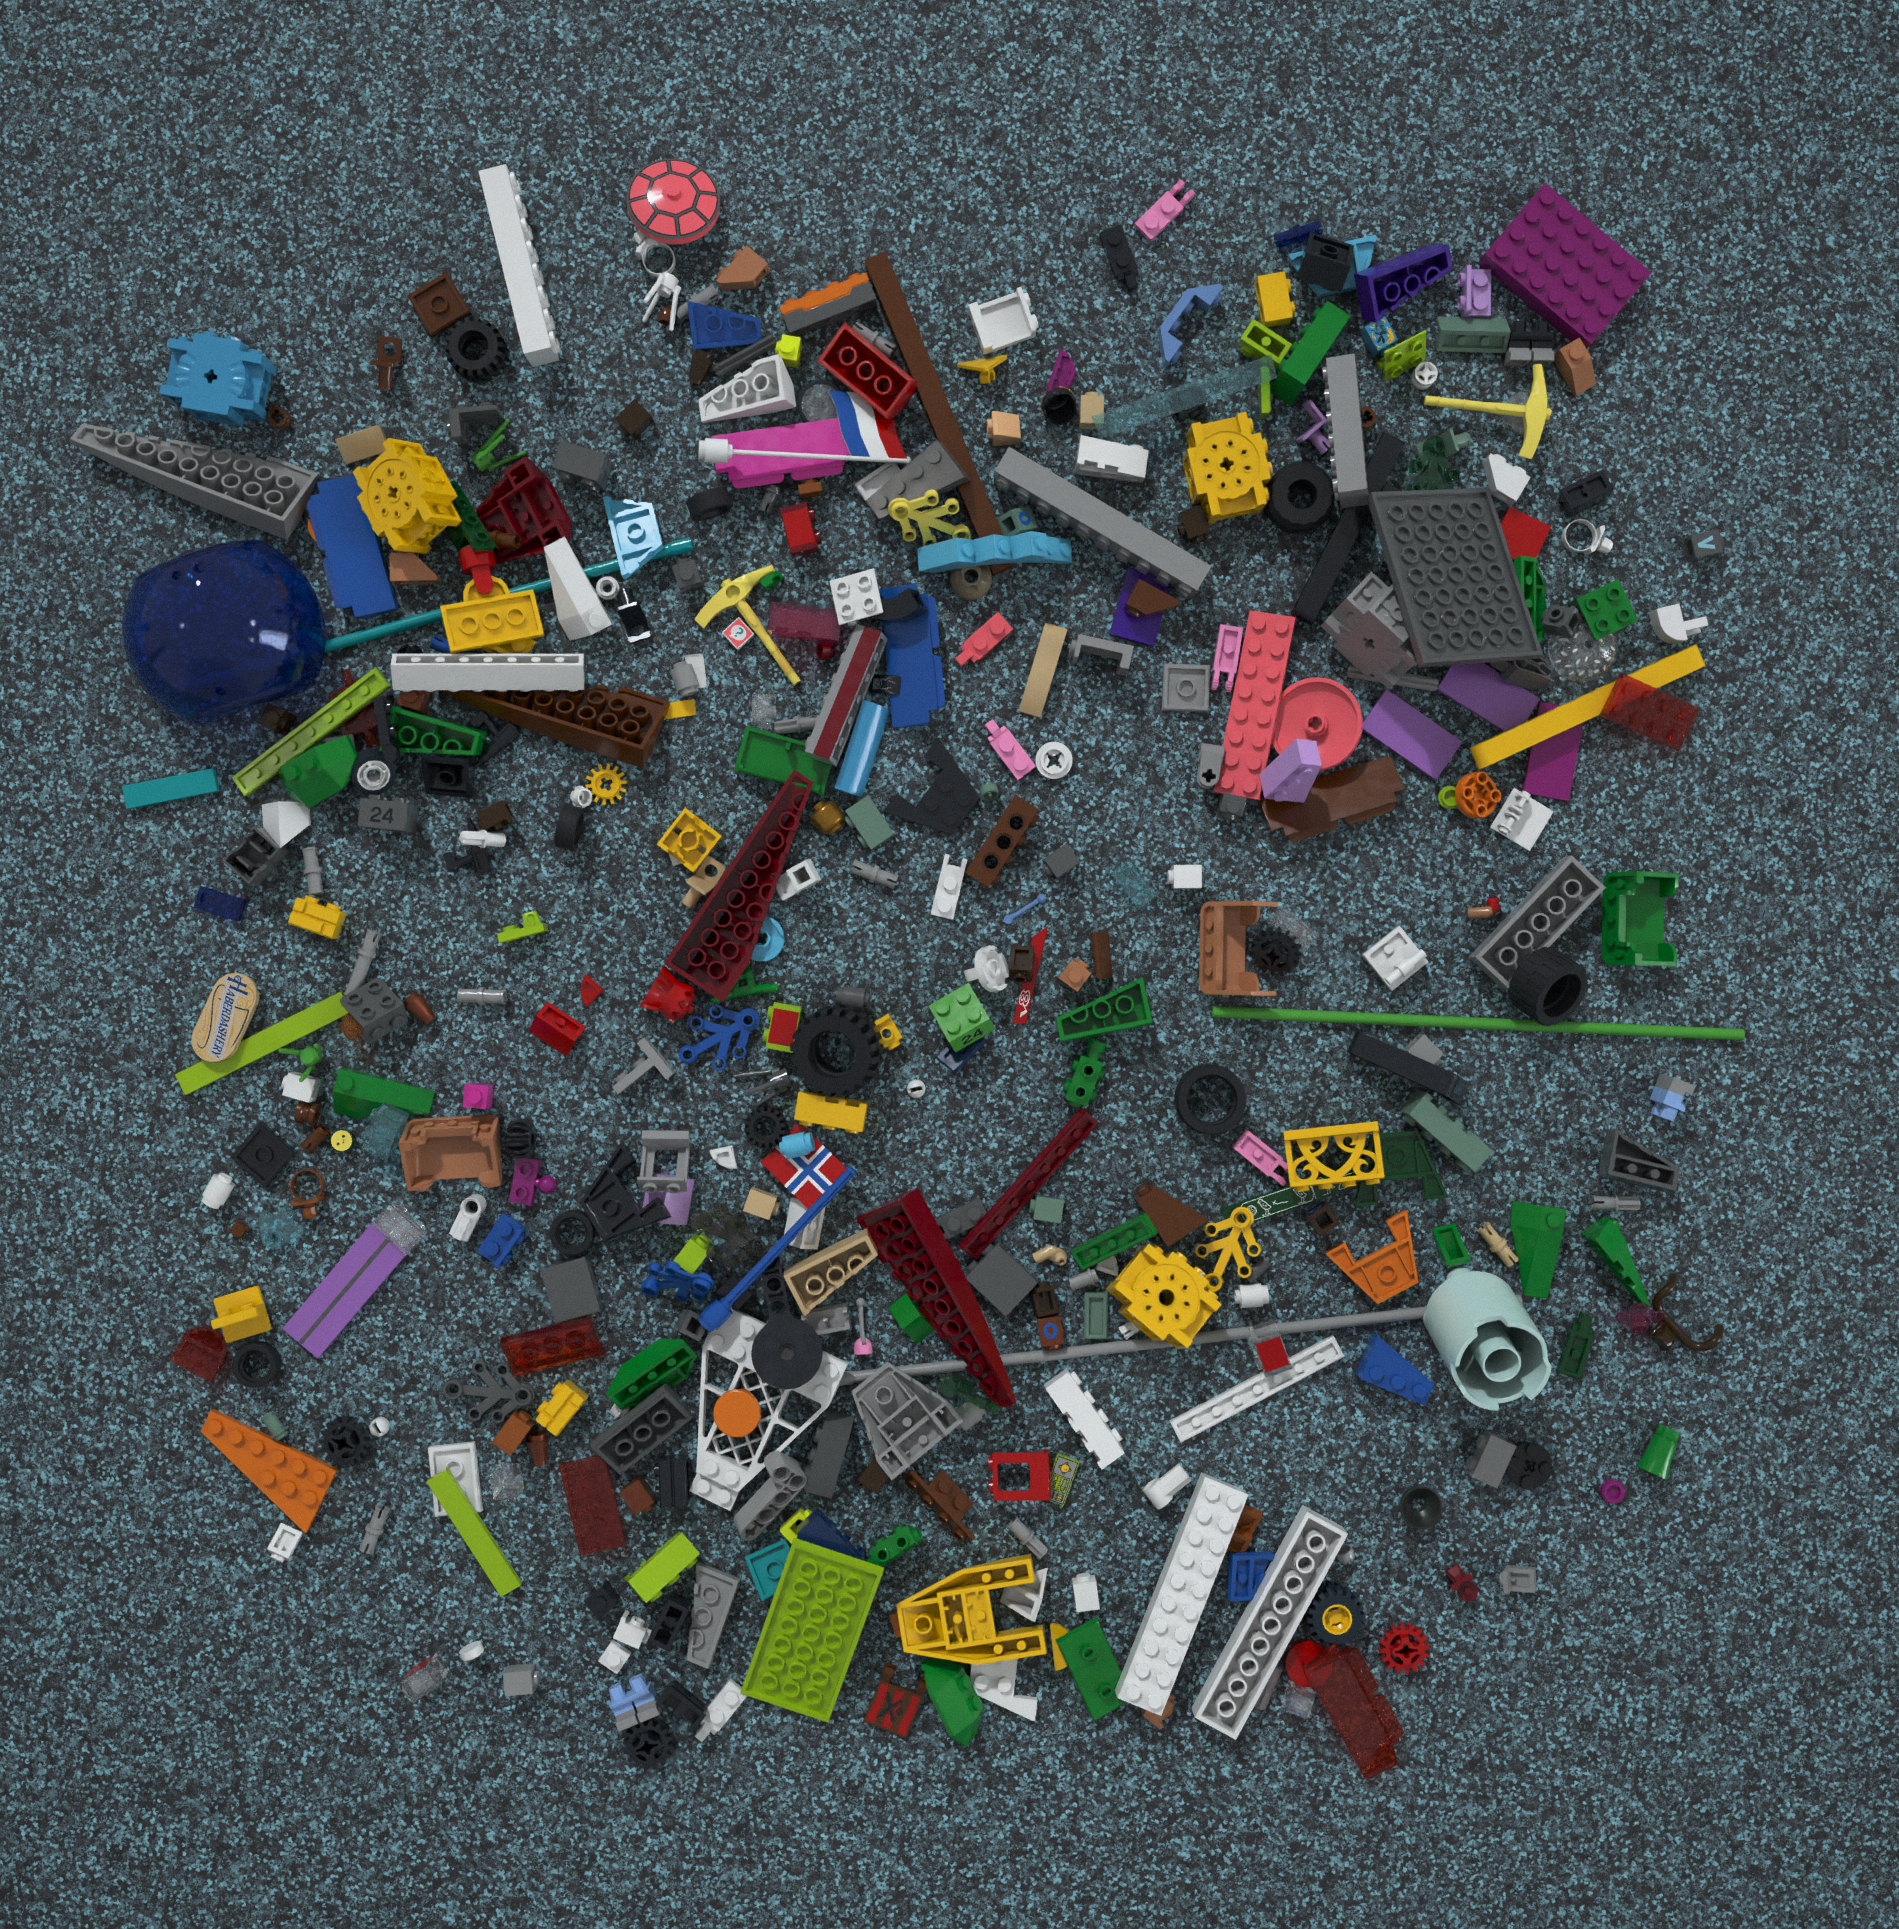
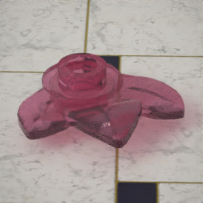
M1636 1303L1629 1307L1628 1312L1617 1313L1616 1320L1619 1323L1627 1324L1632 1333L1642 1334L1649 1331L1651 1324L1660 1322L1664 1318L1665 1313L1662 1310L1651 1311L1650 1307L1645 1303Z

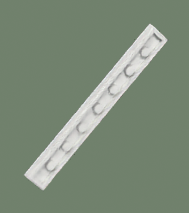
M1331 1335L1289 1357L1290 1365L1266 1373L1263 1371L1171 1419L1170 1423L1182 1443L1345 1356L1335 1337Z

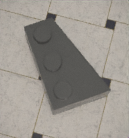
M1617 1129L1606 1131L1598 1176L1662 1192L1676 1191L1680 1171L1678 1166L1655 1152L1641 1146L1642 1144L1631 1140Z
M831 1409L827 1410L823 1428L817 1429L814 1442L818 1443L817 1449L812 1448L808 1462H812V1467H807L805 1471L807 1478L805 1492L832 1499L850 1437L854 1416Z

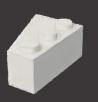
M1081 435L1074 474L1143 483L1149 450L1143 449L1144 447L1140 445L1128 446Z

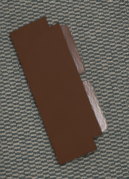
M1389 755L1316 778L1304 803L1275 801L1274 799H1265L1264 795H1261V799L1258 802L1267 831L1270 832L1281 828L1284 837L1287 836L1289 841L1296 842L1336 829L1339 824L1338 820L1344 818L1347 824H1353L1391 812L1395 809L1394 802L1397 801L1394 792L1405 788Z

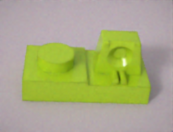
M537 911L522 914L524 928H517L516 925L502 928L503 932L497 934L499 943H506L547 932V923H542Z

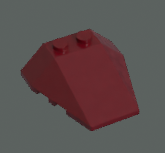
M523 457L506 469L503 473L504 477L497 486L494 485L489 497L475 511L487 531L501 530L503 533L519 534L521 536L522 543L520 548L502 547L501 549L493 550L496 564L544 554L545 546L564 536L567 541H570L571 520L550 479L528 457Z

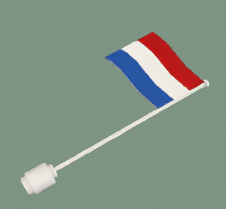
M828 391V394L836 408L841 434L850 456L732 449V444H728V439L713 438L699 440L698 459L709 463H727V459H732V454L906 463V465L912 461L910 457H906L900 444L894 419L885 418L855 392Z

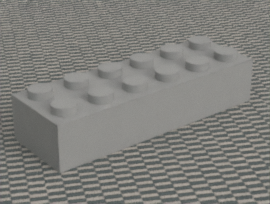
M1355 353L1326 358L1327 367H1322L1325 383L1324 393L1327 405L1326 415L1329 427L1328 437L1331 449L1330 459L1335 501H1340L1341 509L1369 505L1367 501L1369 493Z
M1572 855L1563 857L1479 945L1469 958L1501 989H1509L1512 975L1520 962L1533 951L1542 947H1550L1606 887Z

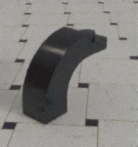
M857 568L856 570L851 572V575L866 570ZM907 588L890 599H885L880 594L884 613L872 617L900 623L916 619L927 612L928 609L919 592Z

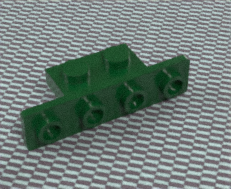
M450 481L457 494L452 503L462 520L456 527L447 526L445 528L450 541L458 552L469 544L475 552L494 550L495 543L458 482Z

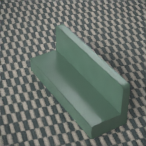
M1437 317L1436 322L1439 329L1435 346L1437 351L1506 353L1511 331L1505 318Z

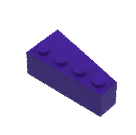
M1433 243L1354 273L1362 320L1378 322L1383 318V315L1389 311H1394L1407 298H1412L1418 294L1420 289L1426 285L1429 286L1452 270L1449 245Z

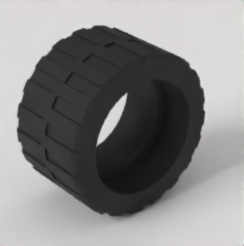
M1542 947L1527 955L1514 971L1509 983V1000L1516 1008L1539 1024L1546 1026L1555 1025L1567 1019L1580 1005L1588 986V975L1585 968L1557 949Z

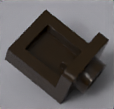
M1049 1281L1036 1284V1289L1029 1292L1035 1318L1059 1313L1054 1292L1055 1289H1058L1057 1284L1050 1285Z

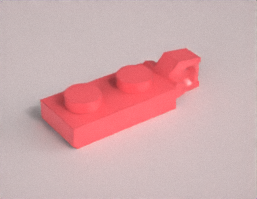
M997 612L963 642V645L960 647L963 652L955 658V661L960 667L969 660L973 663L977 660L979 661L1010 634L1013 628Z

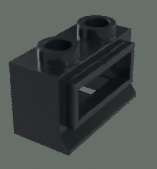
M671 1679L656 1701L658 1707L663 1701H666L674 1708V1717L680 1718L683 1715L692 1722L688 1730L691 1734L706 1717V1704L677 1680L674 1682Z

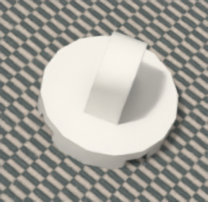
M989 945L977 951L975 968L964 971L967 982L978 979L983 988L989 992H998L1006 988L1005 978L1009 977L1008 964L1002 953L998 954L995 950L997 947Z

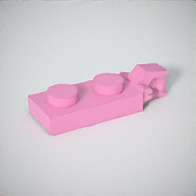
M993 719L985 724V727L991 734L987 738L990 741L991 747L1017 781L1036 767L1009 729L1007 730L1005 726L999 728Z

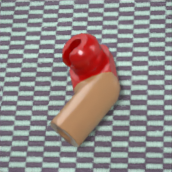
M1488 898L1487 907L1468 908L1469 919L1489 918L1501 908L1499 906V899Z

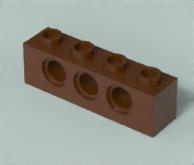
M1015 794L965 874L986 888H989L990 885L995 887L1002 876L998 872L1003 865L1008 867L1014 858V855L1011 854L1014 847H1021L1027 837L1024 835L1025 830L1028 826L1033 828L1039 819V816L1036 815L1039 809ZM1014 817L1022 820L1023 826L1019 830H1014L1010 827L1009 822ZM1000 837H1007L1010 841L1009 848L1000 849L997 846V840ZM988 856H993L997 859L998 864L994 869H989L984 864V860Z

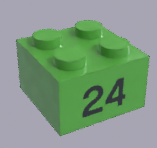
M969 983L929 1005L931 1012L955 1053L996 1030Z

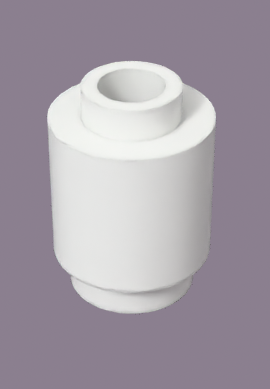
M225 1173L214 1174L202 1194V1202L211 1208L219 1209L221 1205H224L235 1186L232 1182L233 1178Z
M1261 1283L1238 1285V1290H1234L1235 1304H1239L1240 1308L1263 1307L1264 1304H1269L1267 1285H1261Z

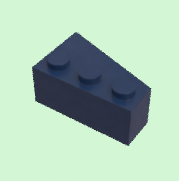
M819 1508L797 1526V1539L865 1561L864 1549L860 1545L855 1548L849 1541L851 1537L847 1533L843 1535L836 1528L837 1525Z

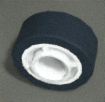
M369 748L358 752V759L353 765L350 776L355 788L367 795H378L389 790L396 777L393 763L386 762L382 751H379V749ZM377 769L374 774H367L369 770Z

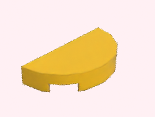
M1050 1623L1055 1671L1064 1669L1067 1665L1055 1640L1069 1631L1058 1623Z

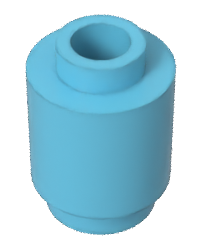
M804 1131L783 1136L782 1142H779L780 1152L787 1159L810 1154L811 1151H815L812 1133Z

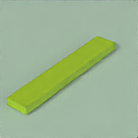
M449 1468L427 1480L429 1487L499 1595L502 1597L521 1586L522 1581Z

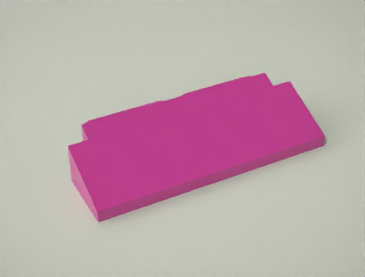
M838 418L712 436L713 439H728V444H732V449L850 455L841 434ZM732 454V459H727V463H715L716 473L728 472L729 481H732L733 486L737 489L780 483L784 480V474L791 473V477L794 480L837 475L843 471V465H845L844 460Z

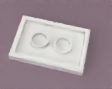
M476 1441L429 1446L428 1454L431 1477L449 1468L475 1510L482 1512L483 1506ZM433 1493L435 1517L448 1516Z

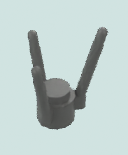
M779 1066L768 1070L733 1075V1078H745L773 1074L769 1076L770 1082L744 1092V1095L747 1096L771 1086L773 1090L776 1089L755 1104L756 1107L787 1091L786 1087L791 1086L786 1069L780 1070Z

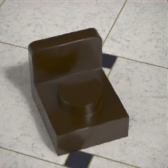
M1011 945L1009 980L1017 983L1032 982L1034 946Z

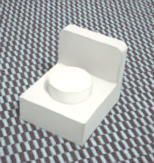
M281 1523L267 1548L269 1553H271L270 1557L281 1563L284 1560L290 1562L293 1558L291 1555L303 1533Z

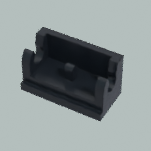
M1600 470L1560 489L1561 494L1558 498V503H1564V515L1568 519L1608 500L1614 488L1604 471Z

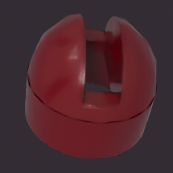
M826 641L818 642V659L829 660L835 655V651H832L834 645Z

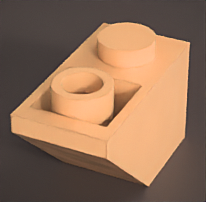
M992 411L991 419H987V438L992 439L993 446L1020 444L1019 415Z

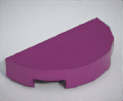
M1061 349L1045 394L1059 386L1069 389L1074 382L1076 372L1074 362L1070 355Z

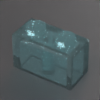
M383 1102L378 1109L374 1108L368 1118L371 1121L370 1126L365 1129L362 1135V1139H364L362 1149L387 1161L397 1150L409 1113L386 1102Z

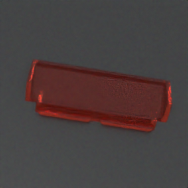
M1334 1642L1306 1664L1304 1671L1364 1778L1367 1779L1399 1765L1393 1745L1400 1743L1399 1737L1403 1735L1404 1731L1386 1697L1383 1694L1376 1695L1374 1693L1378 1689V1683L1358 1648L1350 1649L1347 1645L1340 1651L1336 1642Z

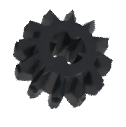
M526 1119L510 1121L506 1135L507 1151L510 1157L519 1159L533 1156L536 1150L537 1134L535 1132L536 1127L532 1121Z

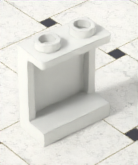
M1021 287L1016 288L1015 293L978 305L977 302L968 304V313L983 355L1036 337V329L1039 328L1035 314L1031 315L1029 295L1027 292L1023 293Z

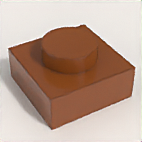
M815 479L803 481V484L798 485L801 499L824 496L821 481L816 482Z

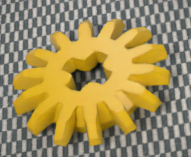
M607 763L606 769H603L602 765L599 764L600 771L596 772L593 768L590 770L594 776L586 777V779L591 781V784H587L585 787L592 788L591 793L596 795L594 799L596 803L602 798V805H606L607 799H610L611 804H614L613 797L616 796L621 800L622 797L618 794L619 791L626 792V789L621 788V785L627 784V780H620L625 774L624 772L617 774L616 772L619 768L617 766L610 770L609 763ZM602 779L612 780L613 783L610 785V790L606 788L601 789Z

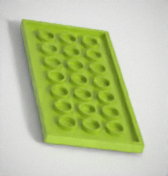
M794 1538L740 1694L828 1723L880 1583L884 1567Z

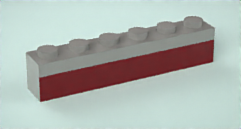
M856 624L854 631L850 633L847 649L840 657L838 671L834 673L831 679L829 693L823 698L822 710L820 715L815 718L813 732L805 743V752L812 759L837 766L888 641L882 631Z

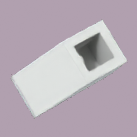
M1490 454L1483 461L1491 495L1509 506L1514 504L1531 477L1526 475V471L1521 467H1513L1506 463V459L1498 454Z

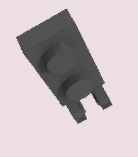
M980 1197L938 1217L936 1222L939 1226L942 1225L945 1231L943 1233L945 1238L950 1239L976 1226L987 1211Z

